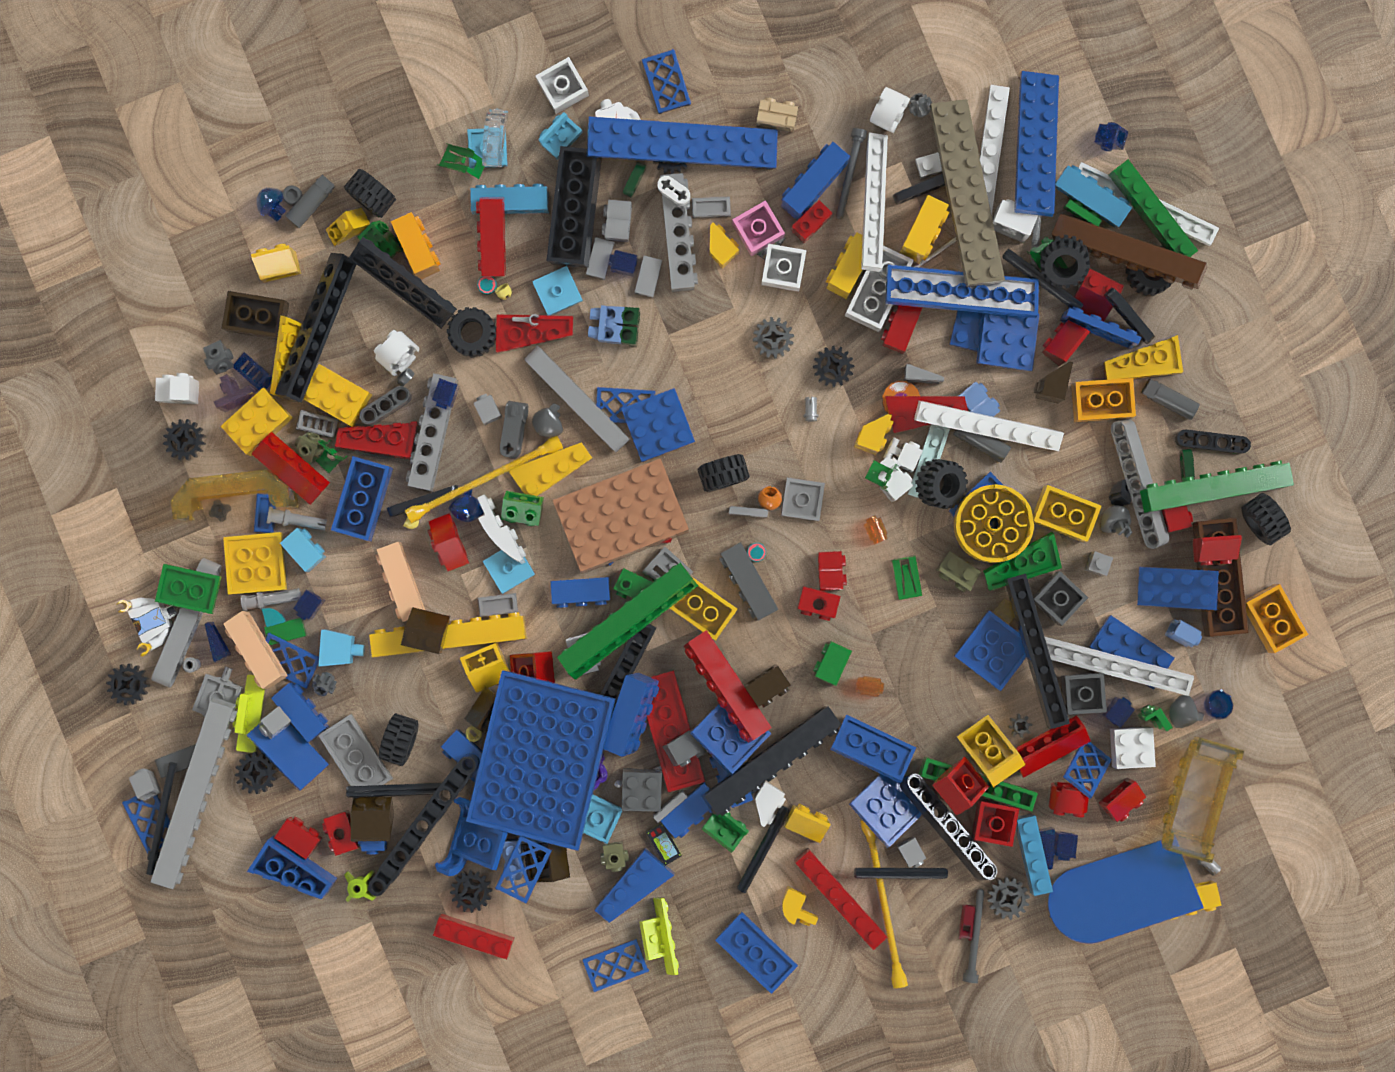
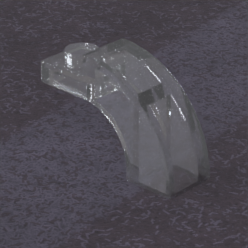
M489 109V112L486 113L482 166L502 167L508 111Z

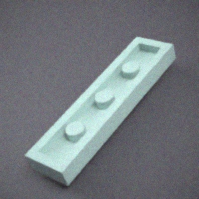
M934 424L930 425L922 449L923 452L911 482L913 487L909 489L907 495L918 498L919 493L915 489L917 487L915 480H918L917 473L921 472L920 468L922 465L926 466L925 462L941 458L950 428Z

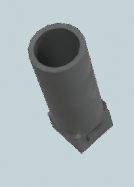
M322 174L285 216L298 228H301L329 194L332 193L335 185Z
M1151 379L1147 380L1141 391L1146 398H1151L1152 401L1188 420H1192L1200 406L1194 400Z
M957 429L953 434L1000 463L1003 462L1011 449L1009 445L994 437Z

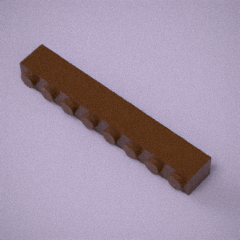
M1063 214L1059 215L1051 234L1053 240H1056V236L1059 235L1060 238H1064V235H1068V238L1075 236L1076 241L1079 239L1083 241V245H1086L1088 252L1093 257H1104L1109 259V262L1117 265L1120 263L1125 264L1127 268L1134 271L1138 269L1143 270L1145 274L1151 277H1156L1157 275L1163 277V280L1166 282H1178L1184 288L1193 290V288L1199 289L1207 270L1206 262Z

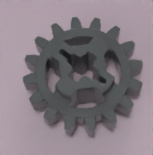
M770 317V322L763 319L764 325L757 324L759 331L756 330L753 333L757 336L753 338V342H758L755 349H761L760 355L764 352L767 353L766 358L773 355L774 359H777V354L783 357V351L789 352L790 348L788 345H793L794 343L790 340L794 338V334H789L792 327H786L787 321L783 322V324L780 323L781 318L774 321L773 317ZM776 326L780 327L784 332L778 331ZM769 327L767 334L761 335L762 331ZM771 334H775V337H778L776 342H772V339H769ZM786 341L785 345L778 349L779 343ZM763 344L769 345L771 350L765 348Z
M1004 877V882L997 879V885L991 884L994 888L993 891L988 890L991 897L987 898V901L992 902L989 908L995 909L994 914L996 916L1001 913L1002 919L1007 915L1012 920L1014 914L1019 918L1018 912L1025 913L1026 911L1023 907L1029 906V903L1025 901V899L1030 898L1028 894H1025L1028 889L1022 887L1023 883L1021 881L1016 884L1014 877H1012L1011 881H1009L1008 877ZM1006 886H1014L1017 889L1009 890ZM1000 890L999 897L996 898L997 892ZM1007 894H1009V895L1011 896V897H1010V900H1011L1010 902H1007V901H1006V899H1007V898H1006V895H1007ZM1019 898H1021L1020 903L1017 906V901ZM1000 907H1009L1010 911L1002 910Z

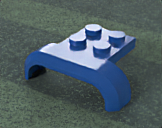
M458 797L454 800V803L459 804L461 811L448 856L443 862L435 864L437 872L447 876L458 874L464 868L467 860L491 870H497L508 832L466 822L471 800L463 797Z

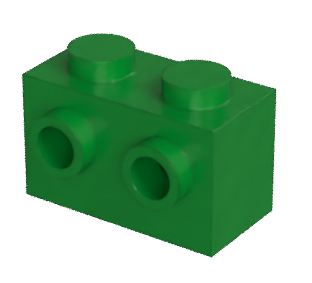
M506 491L503 498L501 520H506L509 523H524L527 526H539L544 497Z
M623 568L614 589L617 590L616 595L626 599L627 596L635 598L641 590L648 588L653 582Z

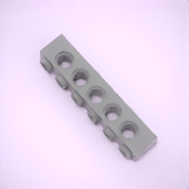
M683 173L660 175V178L669 176L688 189V180L683 178ZM667 181L666 183L662 182V189L665 190V188H669L670 190H673V188H671L669 185V181ZM685 192L681 194L678 200L687 199L685 198ZM662 194L672 292L694 290V285L698 284L697 273H693L692 267L696 265L695 254H691V247L694 246L693 235H689V228H692L691 216H687V209H690V201L688 204L680 206ZM674 210H681L683 215L675 218L672 212ZM678 228L683 229L685 232L681 237H677L674 234V231ZM679 247H683L687 252L685 255L679 256L676 250ZM686 266L689 271L687 274L681 275L678 272V268Z
M433 373V377H430L428 380L427 389L430 390L423 402V407H425L424 415H421L419 419L421 429L420 434L417 433L415 437L416 451L411 454L410 463H413L411 471L408 470L406 482H408L410 487L433 492L458 383L456 378ZM439 390L444 391L443 399L436 400L435 393ZM439 409L440 416L436 419L431 418L432 410ZM431 427L435 428L436 434L433 437H428L426 434L427 430ZM425 446H430L432 449L431 454L428 456L422 454ZM420 465L427 466V472L424 475L418 473Z

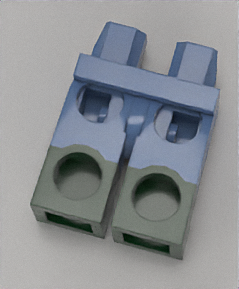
M601 305V308H591L590 320L600 321L599 327L589 326L588 337L598 339L599 342L637 347L640 308Z

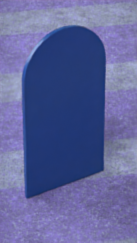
M1174 836L1068 870L1055 881L1052 886L1053 892H1050L1048 897L1050 918L1056 928L1067 938L1085 944L1102 942L1204 908Z

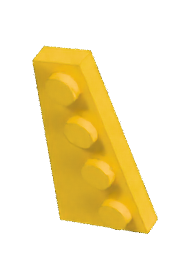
M280 316L270 394L278 396L274 393L302 326V323L285 316Z
M1178 335L1105 361L1103 363L1105 380L1182 374L1183 366Z
M581 442L517 466L510 470L509 473L524 494L539 496L593 458Z

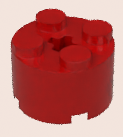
M1054 782L1051 783L1048 807L1053 810V814L1065 815V813H1072L1075 817H1084L1088 811L1089 798L1069 782H1057V786Z

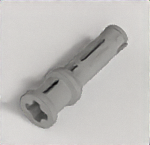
M271 506L269 507L268 524L274 522L285 527L291 524L325 531L326 525L320 524H326L327 519L293 514L288 509L282 511L273 509Z
M300 588L266 594L257 592L256 595H241L242 609L246 612L248 609H263L267 605L301 600Z

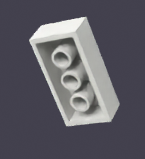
M883 246L881 271L866 270L846 311L845 317L879 332L893 305L885 304L887 265L911 267L914 260Z

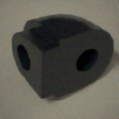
M1125 479L1116 482L1110 490L1109 500L1114 506L1129 505L1132 501Z

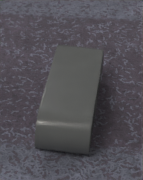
M403 386L392 389L361 410V421L369 426L376 425L407 405L412 399L411 392ZM400 391H406V398L404 400H398L397 398ZM385 401L390 402V408L387 411H383L381 408L382 403ZM368 412L374 413L372 421H366L365 419Z
M196 744L156 759L155 763L161 778L166 777L169 762L177 763L175 773L187 769Z

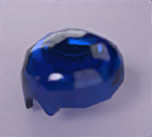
M1223 689L1212 691L1206 696L1204 709L1212 718L1217 720L1225 719L1233 711L1234 705L1231 695L1224 692Z

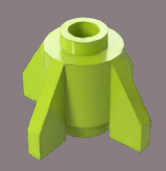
M371 870L366 877L358 876L355 878L347 871L344 876L349 883L347 887L349 895L345 900L349 902L352 898L365 897L373 901L376 896L369 892L368 880L375 872Z

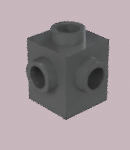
M221 340L203 348L206 355L204 362L209 370L212 369L216 375L234 367L232 363L234 356Z

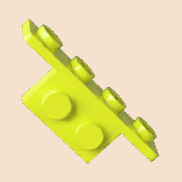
M251 674L247 675L245 692L236 699L235 708L238 711L233 722L234 733H238L236 750L249 753L256 752L257 746L247 737V734L260 723L265 689L260 688L255 683V676Z
M656 897L653 898L656 917L639 921L646 960L664 957L666 973L678 975L679 964L674 953L675 943L671 936V922L668 920V905L664 898Z

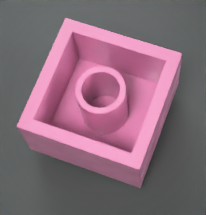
M766 200L732 219V225L750 256L767 248L768 244H774L784 238L785 233Z

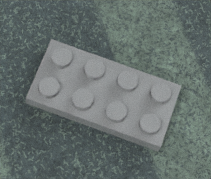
M352 714L318 735L350 786L384 785L393 779Z

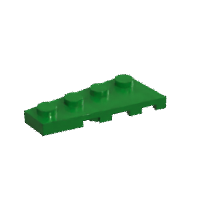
M1050 532L1027 545L1016 557L998 562L984 570L987 589L990 591L1005 586L1004 579L1026 574L1027 579L1061 569L1062 565L1054 533Z

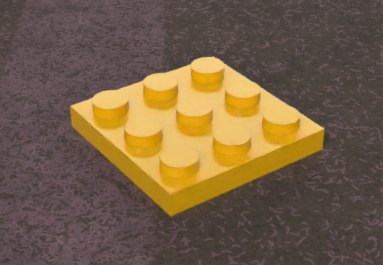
M282 532L223 537L228 595L287 590L284 548L280 544L283 541Z

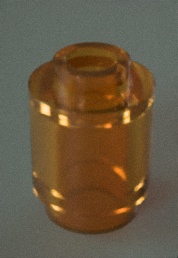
M874 515L865 519L866 523L863 526L874 545L888 539L886 535L888 532L881 517L877 518Z
M869 676L857 678L855 692L872 697H879V694H883L884 683L881 682V678Z

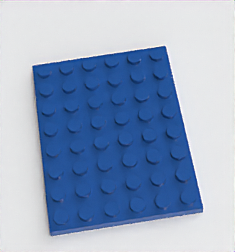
M502 670L466 822L578 851L582 841L615 698Z

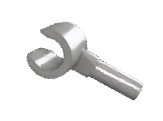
M532 314L530 317H512V321L525 322L531 326H537L539 323H532L531 318H539V316Z

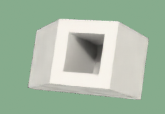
M767 781L763 782L762 787L755 795L760 823L763 827L766 824L770 825L776 816L773 814L777 807L781 808L786 800L784 798L785 793Z

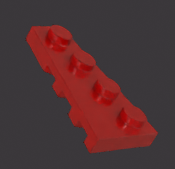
M497 314L496 353L573 336L574 317L538 315L539 318L532 317L531 322L539 324L531 326L529 323L512 321V317H530L531 315Z
M885 396L889 415H892L891 421H893L892 428L894 433L931 425L914 420L919 401L968 411L965 396Z
M418 421L393 423L390 425L379 424L368 427L338 428L335 448L411 459Z

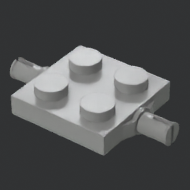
M225 666L222 677L205 674L192 709L193 711L201 713L205 717L209 703L213 698L236 704V699L240 697L243 687L229 680L232 668Z

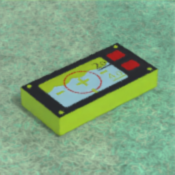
M662 823L646 831L665 866L682 856L667 828Z

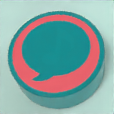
M482 276L479 278L477 286L481 293L490 295L495 292L497 282L492 276Z
M753 543L748 547L747 554L752 561L759 562L765 558L766 548L761 543Z

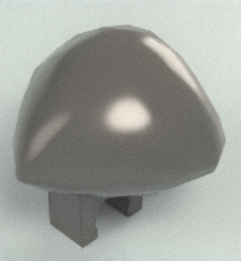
M553 403L549 408H543L534 414L532 424L540 436L554 437L563 432L559 419L560 413L557 412L560 409L559 405Z
M1119 505L1108 507L1101 518L1100 529L1102 532H1117L1118 535L1124 533L1125 537L1128 538L1132 534L1129 510Z
M1180 695L1171 704L1169 717L1175 728H1184L1197 721H1202L1204 713L1197 711L1196 705L1190 696Z

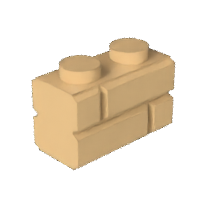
M773 98L760 100L756 126L794 132L798 106L789 101H784L783 104L777 103Z

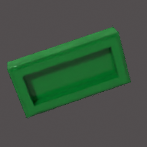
M302 617L264 627L266 638L268 633L285 641L307 636ZM270 639L268 644L270 646L278 644L279 642Z

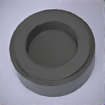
M291 185L284 189L282 196L287 204L294 206L303 194L298 187Z
M407 368L399 375L396 382L400 386H404L412 379L415 373L410 368Z

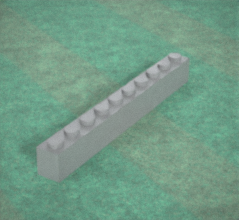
M213 698L209 703L151 883L174 889L176 884H180L184 873H181V870L188 863L190 855H187V852L194 845L196 838L193 837V834L200 827L201 819H199V816L206 809L207 801H205L207 794L210 795L213 788V783H211L212 777H216L219 770V765H217L218 758L222 759L225 752V747L222 746L224 740L229 739L231 729L228 728L230 722L235 721L237 711H235L236 704Z

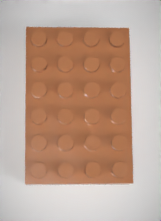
M661 458L553 500L581 574L689 532Z

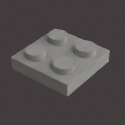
M787 478L781 516L819 521L825 483Z

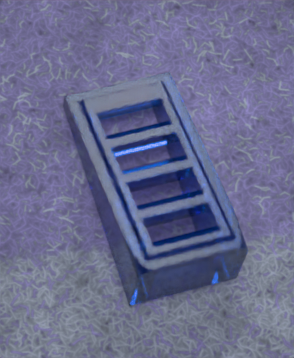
M244 352L233 364V368L257 390L260 391L263 387L267 389L271 385L272 375L247 353ZM248 360L249 363H248V364L245 366V368L242 370L241 367H242V366L246 363V361ZM253 366H255V367L251 370V372H250L249 374H247V372H248ZM260 371L258 376L255 379H253L254 376Z
M214 622L205 623L214 663L231 656V652Z
M1048 827L1039 829L1047 867L1048 870L1053 869L1055 828Z

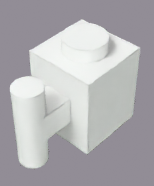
M893 437L883 459L888 456L892 458V455L897 456L896 460L901 465L900 468L913 472L923 450L919 449L920 445L911 441L909 444L905 442L902 449L897 447L900 440Z

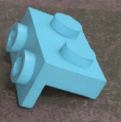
M565 112L556 116L552 122L553 124L548 129H544L538 139L541 146L557 160L559 159L560 146L570 147L583 133V130L569 119Z

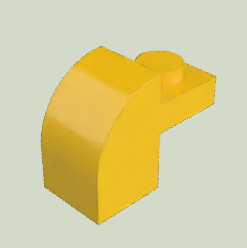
M787 886L782 899V910L786 919L793 925H795L797 918L804 925H816L818 916L801 909L806 894Z

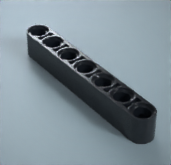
M918 774L904 776L902 782L899 783L901 790L971 874L980 881L994 879L997 875V868L923 778ZM910 779L913 781V788L910 786ZM922 794H924L926 798L925 802H923L922 800ZM934 809H936L938 812L937 817L934 814ZM947 823L950 826V831H948L946 828ZM959 838L962 840V846L959 845ZM972 853L974 854V861L971 859ZM984 867L987 871L986 876L983 873Z

